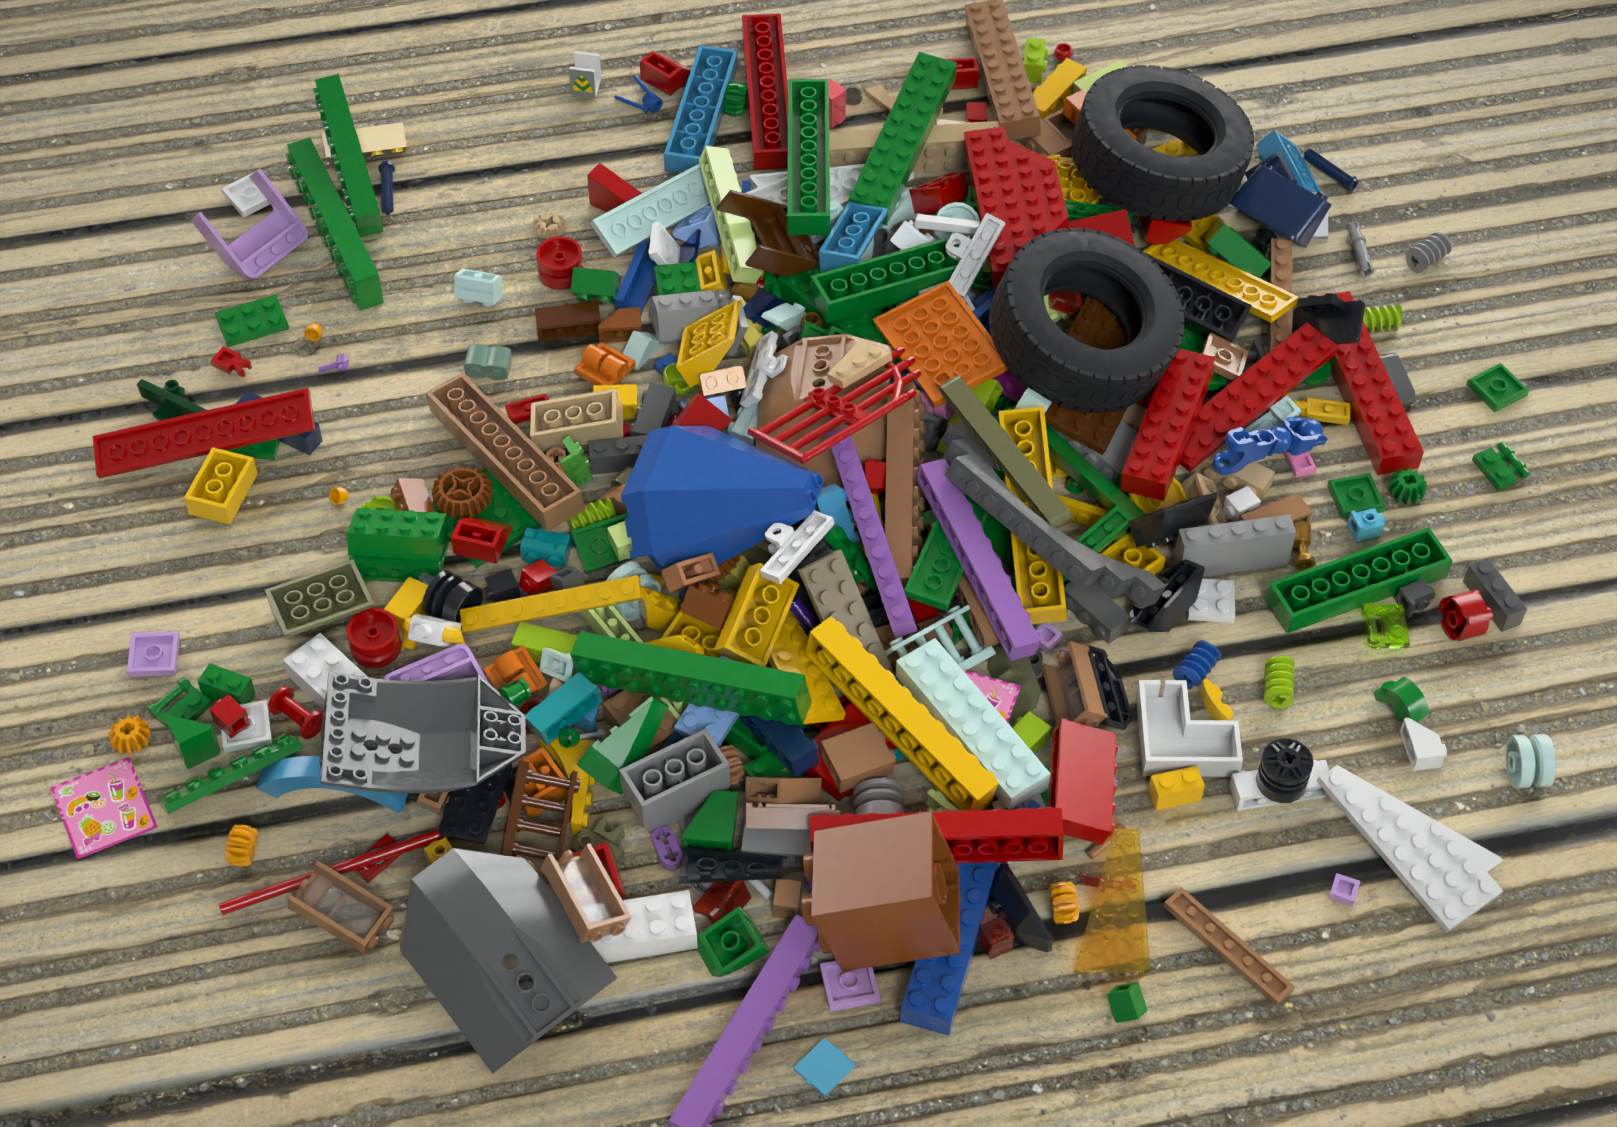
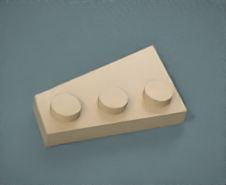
M861 338L828 372V381L844 389L892 361V353Z

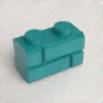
M526 527L524 538L520 545L521 560H525L530 564L544 560L553 568L559 566L566 567L572 550V538L569 534L547 532Z

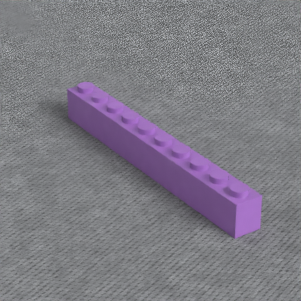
M845 428L828 433L827 437L830 438ZM849 436L831 447L892 631L895 638H899L918 630L852 436Z
M946 459L920 464L916 479L1009 660L1013 661L1035 655L1041 643L1040 634L1034 629L1029 613L1024 610L1019 594L1015 593L1009 575L1005 574L1000 558L995 555L990 539L985 536L980 520H977L974 515L972 504L967 501L964 492L944 476L949 468Z
M795 915L669 1119V1127H712L711 1122L714 1117L721 1115L726 1097L728 1095L732 1096L736 1090L738 1077L740 1074L744 1075L747 1072L751 1062L749 1059L752 1054L759 1052L763 1044L762 1038L766 1032L770 1033L776 1021L775 1016L778 1011L783 1012L788 1002L787 997L791 991L795 992L800 983L799 977L801 973L808 971L812 963V955L815 951H820L818 927L816 925L807 926L803 917Z

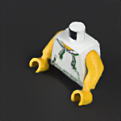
M421 614L407 618L403 622L404 639L401 650L404 651L405 648H409L414 653L417 641L436 646L466 645L460 631L462 623Z

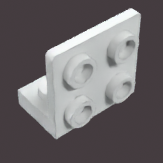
M910 220L909 222L903 221L889 241L901 250L936 241V239L929 233L923 235L918 231L920 228L915 227V222Z

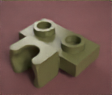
M604 817L594 828V833L583 827L570 845V849L576 853L582 851L586 844L591 843L593 847L607 842L614 852L618 865L625 855L624 851L618 847L625 837V832L621 826H617L613 832H608L610 826Z

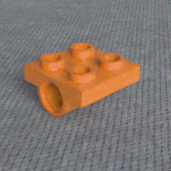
M601 342L598 346L590 344L586 347L582 354L581 363L575 368V374L594 385H618L636 367L635 360Z
M524 645L504 653L492 664L483 668L484 674L496 690L520 678L524 679L529 685L531 696L548 686L547 681Z

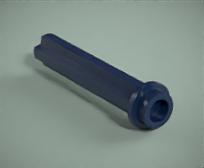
M1312 149L1304 152L1303 158L1342 184L1345 190L1352 191L1357 187L1358 180L1356 176L1349 175Z
M383 161L379 165V172L381 173V211L386 213V215H390L394 211L393 173L395 166L390 161Z

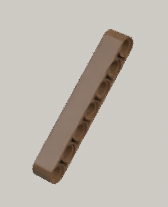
M935 522L927 525L928 534H930ZM964 572L956 594L962 607L967 605L970 607L965 613L981 646L986 648L1001 644Z

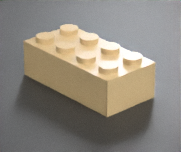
M617 389L531 403L530 437L532 442L542 452H547L553 447L565 449L566 447L562 439L568 436L571 437L574 443L578 441L581 446L588 445V441L623 438V404Z

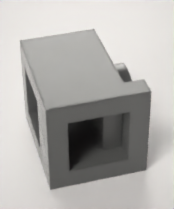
M1424 579L1400 587L1396 603L1407 618L1412 617L1414 611H1421L1427 608L1430 600L1435 598V592Z

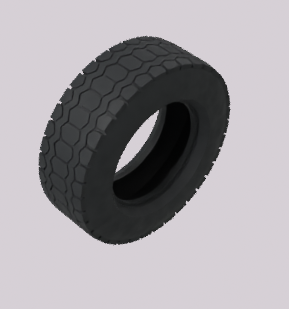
M1135 65V67H1122V69L1119 68L1108 72L1092 84L1084 98L1072 135L1071 150L1076 168L1083 179L1087 180V183L1105 199L1108 198V201L1116 206L1121 204L1122 209H1126L1131 213L1134 210L1135 214L1144 217L1149 215L1151 219L1162 220L1164 218V221L1174 222L1177 219L1179 222L1190 221L1191 219L1194 221L1212 216L1223 210L1236 195L1251 160L1254 147L1253 128L1247 115L1237 105V102L1230 96H1227V93L1219 87L1215 89V85L1207 80L1203 82V78L1193 74L1189 76L1188 72L1178 69L1175 72L1174 68L1163 66L1161 69V66L1149 65L1147 68L1146 65ZM1141 128L1167 133L1188 144L1200 156L1180 157L1157 152L1136 141L1125 129Z
M1082 228L1056 229L1055 231L1052 230L1042 235L1040 234L1027 242L1017 252L1006 269L993 296L989 313L992 341H994V346L1004 364L1009 366V371L1016 378L1020 377L1019 381L1027 388L1032 386L1033 391L1041 396L1045 395L1046 399L1057 405L1060 402L1061 407L1071 410L1075 407V411L1087 413L1089 411L1091 413L1118 411V409L1122 410L1142 400L1154 389L1178 352L1184 333L1182 304L1180 299H1178L1179 295L1175 287L1172 286V282L1166 274H1163L1164 271L1156 262L1152 264L1153 260L1144 252L1140 254L1141 250L1130 243L1127 246V241L1116 236L1112 239L1110 234L1101 231L1098 234L1097 230L1084 229L1083 231ZM1066 290L1085 294L1098 300L1113 311L1123 323L1128 337V345L1118 349L1103 350L1074 340L1052 321L1046 310L1044 296L1056 291Z

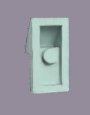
M543 648L540 672L567 682L568 679L576 675L577 671L570 654H563L551 648Z

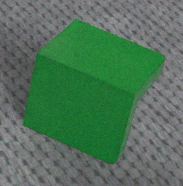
M1139 982L1116 985L1106 994L1116 1023L1138 1020L1147 1012V1006Z

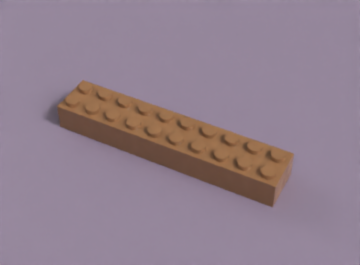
M989 0L966 4V25L995 121L999 122L1000 127L1005 126L1007 140L1009 141L1040 136V115L1003 0Z
M464 373L426 392L429 408L433 415L547 532L585 510L582 491Z
M914 382L904 386L902 394L914 389L917 393L916 396L887 413L885 536L904 589L925 545V540L922 536V530H925V519L921 517L922 511H925V499L922 497L923 490L916 477L920 464L925 463L923 453H926V443L923 439V434H926V424L923 421V415H926V404L922 402L921 391L916 389ZM892 394L887 397V403L891 401Z

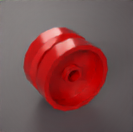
M558 236L543 241L537 248L536 259L540 281L551 289H570L573 267L584 268L581 246L569 237Z
M370 608L355 614L348 622L346 633L351 654L359 665L367 668H381L388 666L397 659L401 653L402 642L396 618L389 611L381 608Z

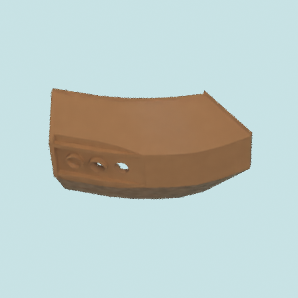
M848 334L803 338L773 354L776 358L782 354L788 358L785 368L774 378L767 376L768 379L762 390L763 396L759 401L757 429L762 428L804 403V398L808 396V393L815 388H819L814 387L818 382H825L821 386L825 390L835 385L828 381V372L861 338ZM864 339L889 352L893 351L892 346ZM883 366L835 395L842 397L887 369ZM890 379L850 403L857 405L890 384ZM887 397L864 411L870 414L885 405ZM813 407L768 435L775 437L818 410ZM887 414L851 435L861 464L867 459H878V462L886 460ZM829 415L782 443L790 445L830 421L833 417ZM842 423L797 451L805 453L828 439V433L850 425ZM756 439V447L821 474L824 480L822 488L835 483L845 490L831 448L802 464Z

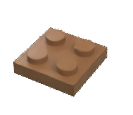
M1209 333L1202 350V354L1215 357L1214 372L1232 381L1242 374L1249 352L1213 333Z

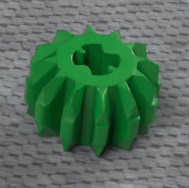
M729 82L726 86L723 104L726 114L731 116H742L744 114L748 96L746 84Z
M1409 467L1405 471L1399 468L1390 477L1388 491L1391 492V498H1397L1398 503L1404 501L1406 505L1410 501L1416 504L1419 500H1422L1427 489V481L1424 480V475H1418L1417 470L1410 471Z

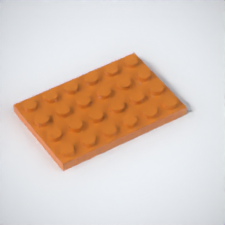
M949 281L873 319L874 325L889 346H892L893 351L898 347L905 348V353L898 357L900 361H904L908 357L915 358L916 362L908 367L907 370L909 373L914 370L921 371V376L915 381L935 408L947 402L942 396L939 386L956 375H959L970 389H973L1009 370V366H1006L1000 358V354H998L990 334Z

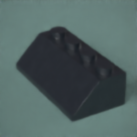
M1217 492L1180 501L1128 521L1136 547L1146 545V548L1149 549L1159 546L1161 543L1177 538L1179 529L1199 527V525L1206 523L1218 497Z

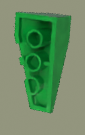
M652 696L629 714L628 720L619 728L615 725L609 730L611 734L602 742L597 740L578 761V767L605 788L622 795L619 770L645 758L669 706Z

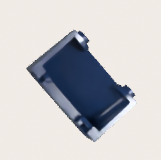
M1265 163L1263 166L1260 164L1229 204L1306 248L1332 204L1327 202L1328 197L1317 191L1315 195L1276 173L1277 168Z

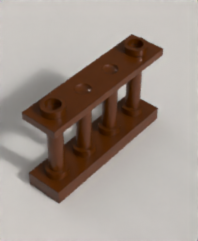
M519 760L516 767L500 855L516 857L517 854L545 860L547 855L552 853L556 862H558L565 852L563 849L574 793L578 794L580 779H577L578 771H572L569 779L533 773L531 769H528L529 762ZM533 782L567 789L565 803L529 797L528 794L524 793L525 784ZM528 806L563 813L561 826L555 827L524 821L523 818L519 817L520 809ZM523 830L558 837L556 852L518 845V842L514 841L516 832Z

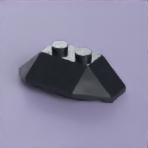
M1185 559L1180 564L1157 573L1155 576L1167 586L1153 605L1141 608L1132 600L1129 604L1131 625L1147 632H1169L1196 602L1205 571L1204 566Z
M1089 646L1088 656L1090 657L1104 712L1108 716L1099 724L1125 730L1133 717L1122 678L1114 664L1107 658L1108 654L1104 649ZM1076 679L1075 682H1076V686H1077V688H1078L1079 685H1078V681H1077V679ZM1079 692L1078 694H1079L1080 701H1081V705H1082V709H1083V712H1084V711H1085V707H1084V703H1083V700H1082L1081 692Z
M1000 862L991 888L990 900L988 901L990 911L993 915L997 914L1003 933L1005 935L1008 934L1014 943L1043 952L1052 951V935L1038 915L1007 862Z

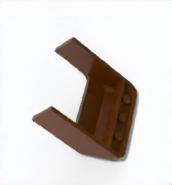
M730 189L716 207L718 211L747 218L752 223L753 229L757 232L763 246L759 245L745 262L746 266L779 274L783 277H790L815 269L820 264L819 254L809 235H788L787 205Z

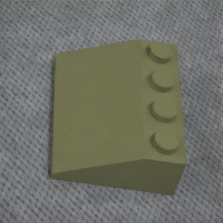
M354 559L265 589L274 619L285 638L375 607Z

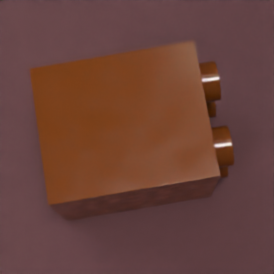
M932 811L814 831V852L805 853L803 858L806 879L810 884L812 883V894L802 897V913L807 926L816 925L818 927V941L821 951L824 954L832 953L842 971L960 954V868Z

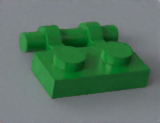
M1500 442L1497 445L1499 453H1496L1491 447L1474 454L1472 458L1474 464L1497 491L1516 484L1517 474H1520L1523 479L1530 475V472L1526 469V464L1522 460H1518L1514 455L1515 451L1510 446L1507 447L1504 442ZM1508 460L1512 466L1508 467L1504 461Z

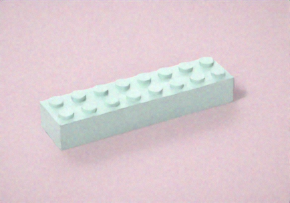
M936 638L896 661V677L911 692L915 700L919 704H923L935 720L942 722L946 731L952 737L958 738L963 748L969 754L975 755L983 768L995 775L999 782L995 796L1002 800L1009 810L1036 793H1042L1049 788L1051 773Z

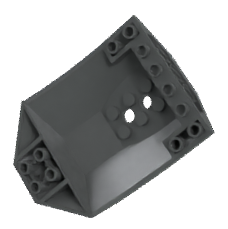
M329 672L319 753L321 785L388 793L450 792L476 786L525 755V715L479 674L477 677L437 681L386 680ZM365 746H371V747H373L375 750H374V751L367 750V749L365 748ZM391 746L398 747L401 753L393 754L388 748Z
M453 848L411 880L400 951L458 1026L492 1074L617 979V976L590 941L579 942L580 938L560 901L524 858ZM508 954L516 956L518 960L517 966L511 970L506 969L502 963L503 958ZM523 975H528L533 979V986L529 990H523L518 985V980Z

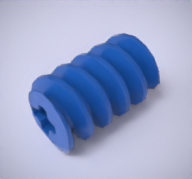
M1201 640L1196 642L1173 670L1174 679L1186 680L1187 689H1192L1193 686H1200L1202 680L1207 677V674L1216 666V663L1221 660L1220 651L1207 641Z

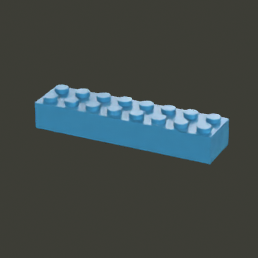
M699 45L664 152L665 172L680 174L699 164V159L706 146L714 147L725 112L723 104L726 86L729 82L734 83L738 70V50Z

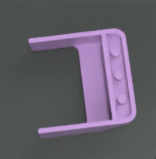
M260 168L249 177L272 205L273 211L231 244L227 245L202 212L191 219V222L222 261L250 280L260 276L303 243L308 237L306 226Z
M464 644L451 646L395 670L383 678L399 681H437L477 677L479 674L487 681L470 648Z

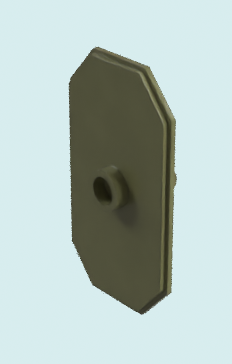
M1000 645L994 650L996 654L990 658L988 671L992 678L1021 686L1010 718L1017 720L1018 717H1024L1029 711L1031 712L1037 708L1041 689L1029 656L1010 661L1003 646Z

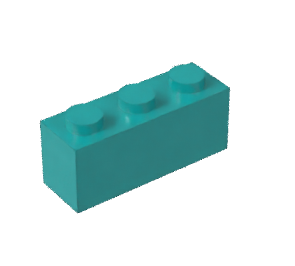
M579 672L574 677L568 679L555 692H552L539 705L532 708L525 715V719L530 729L548 746L559 737L563 729L570 728L603 700L597 687Z

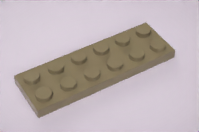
M836 550L799 569L798 571L820 622L822 623L830 616L836 621L841 622L845 626L846 631L852 637L857 638L863 648L869 654H873L885 670L894 673L842 550Z

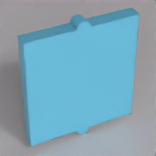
M823 1038L793 1070L806 1080L808 1086L811 1085L825 1097L856 1067V1064L843 1054L842 1049H837L826 1038Z

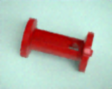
M289 686L281 687L269 700V712L273 715L283 712L301 726L300 735L304 739H312L321 731L323 712L317 710L311 713L293 699L294 691Z

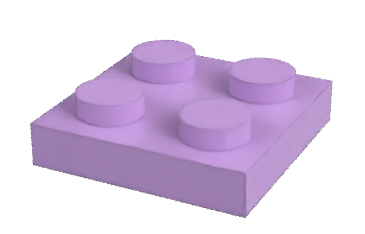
M179 631L131 633L127 665L128 677L176 675L180 643Z
M837 961L820 963V972L830 1012L880 1003V995L873 967L842 971Z

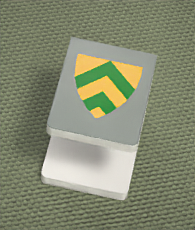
M575 51V67H569L571 94L596 97L601 83L600 55Z

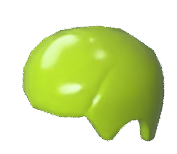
M677 363L666 366L663 371L664 385L675 387L676 395L678 396L686 395L693 391L695 386L689 387L677 370Z

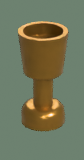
M1304 521L1295 522L1293 524L1296 536L1293 546L1298 549L1299 555L1295 557L1294 563L1296 569L1304 571L1315 566V559L1307 550V547L1311 544V525Z

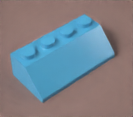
M1273 130L1256 144L1259 150L1258 156L1262 161L1280 151L1292 171L1297 185L1310 192H1322L1296 144L1276 130Z
M848 202L819 250L820 272L858 263L886 217L888 209Z

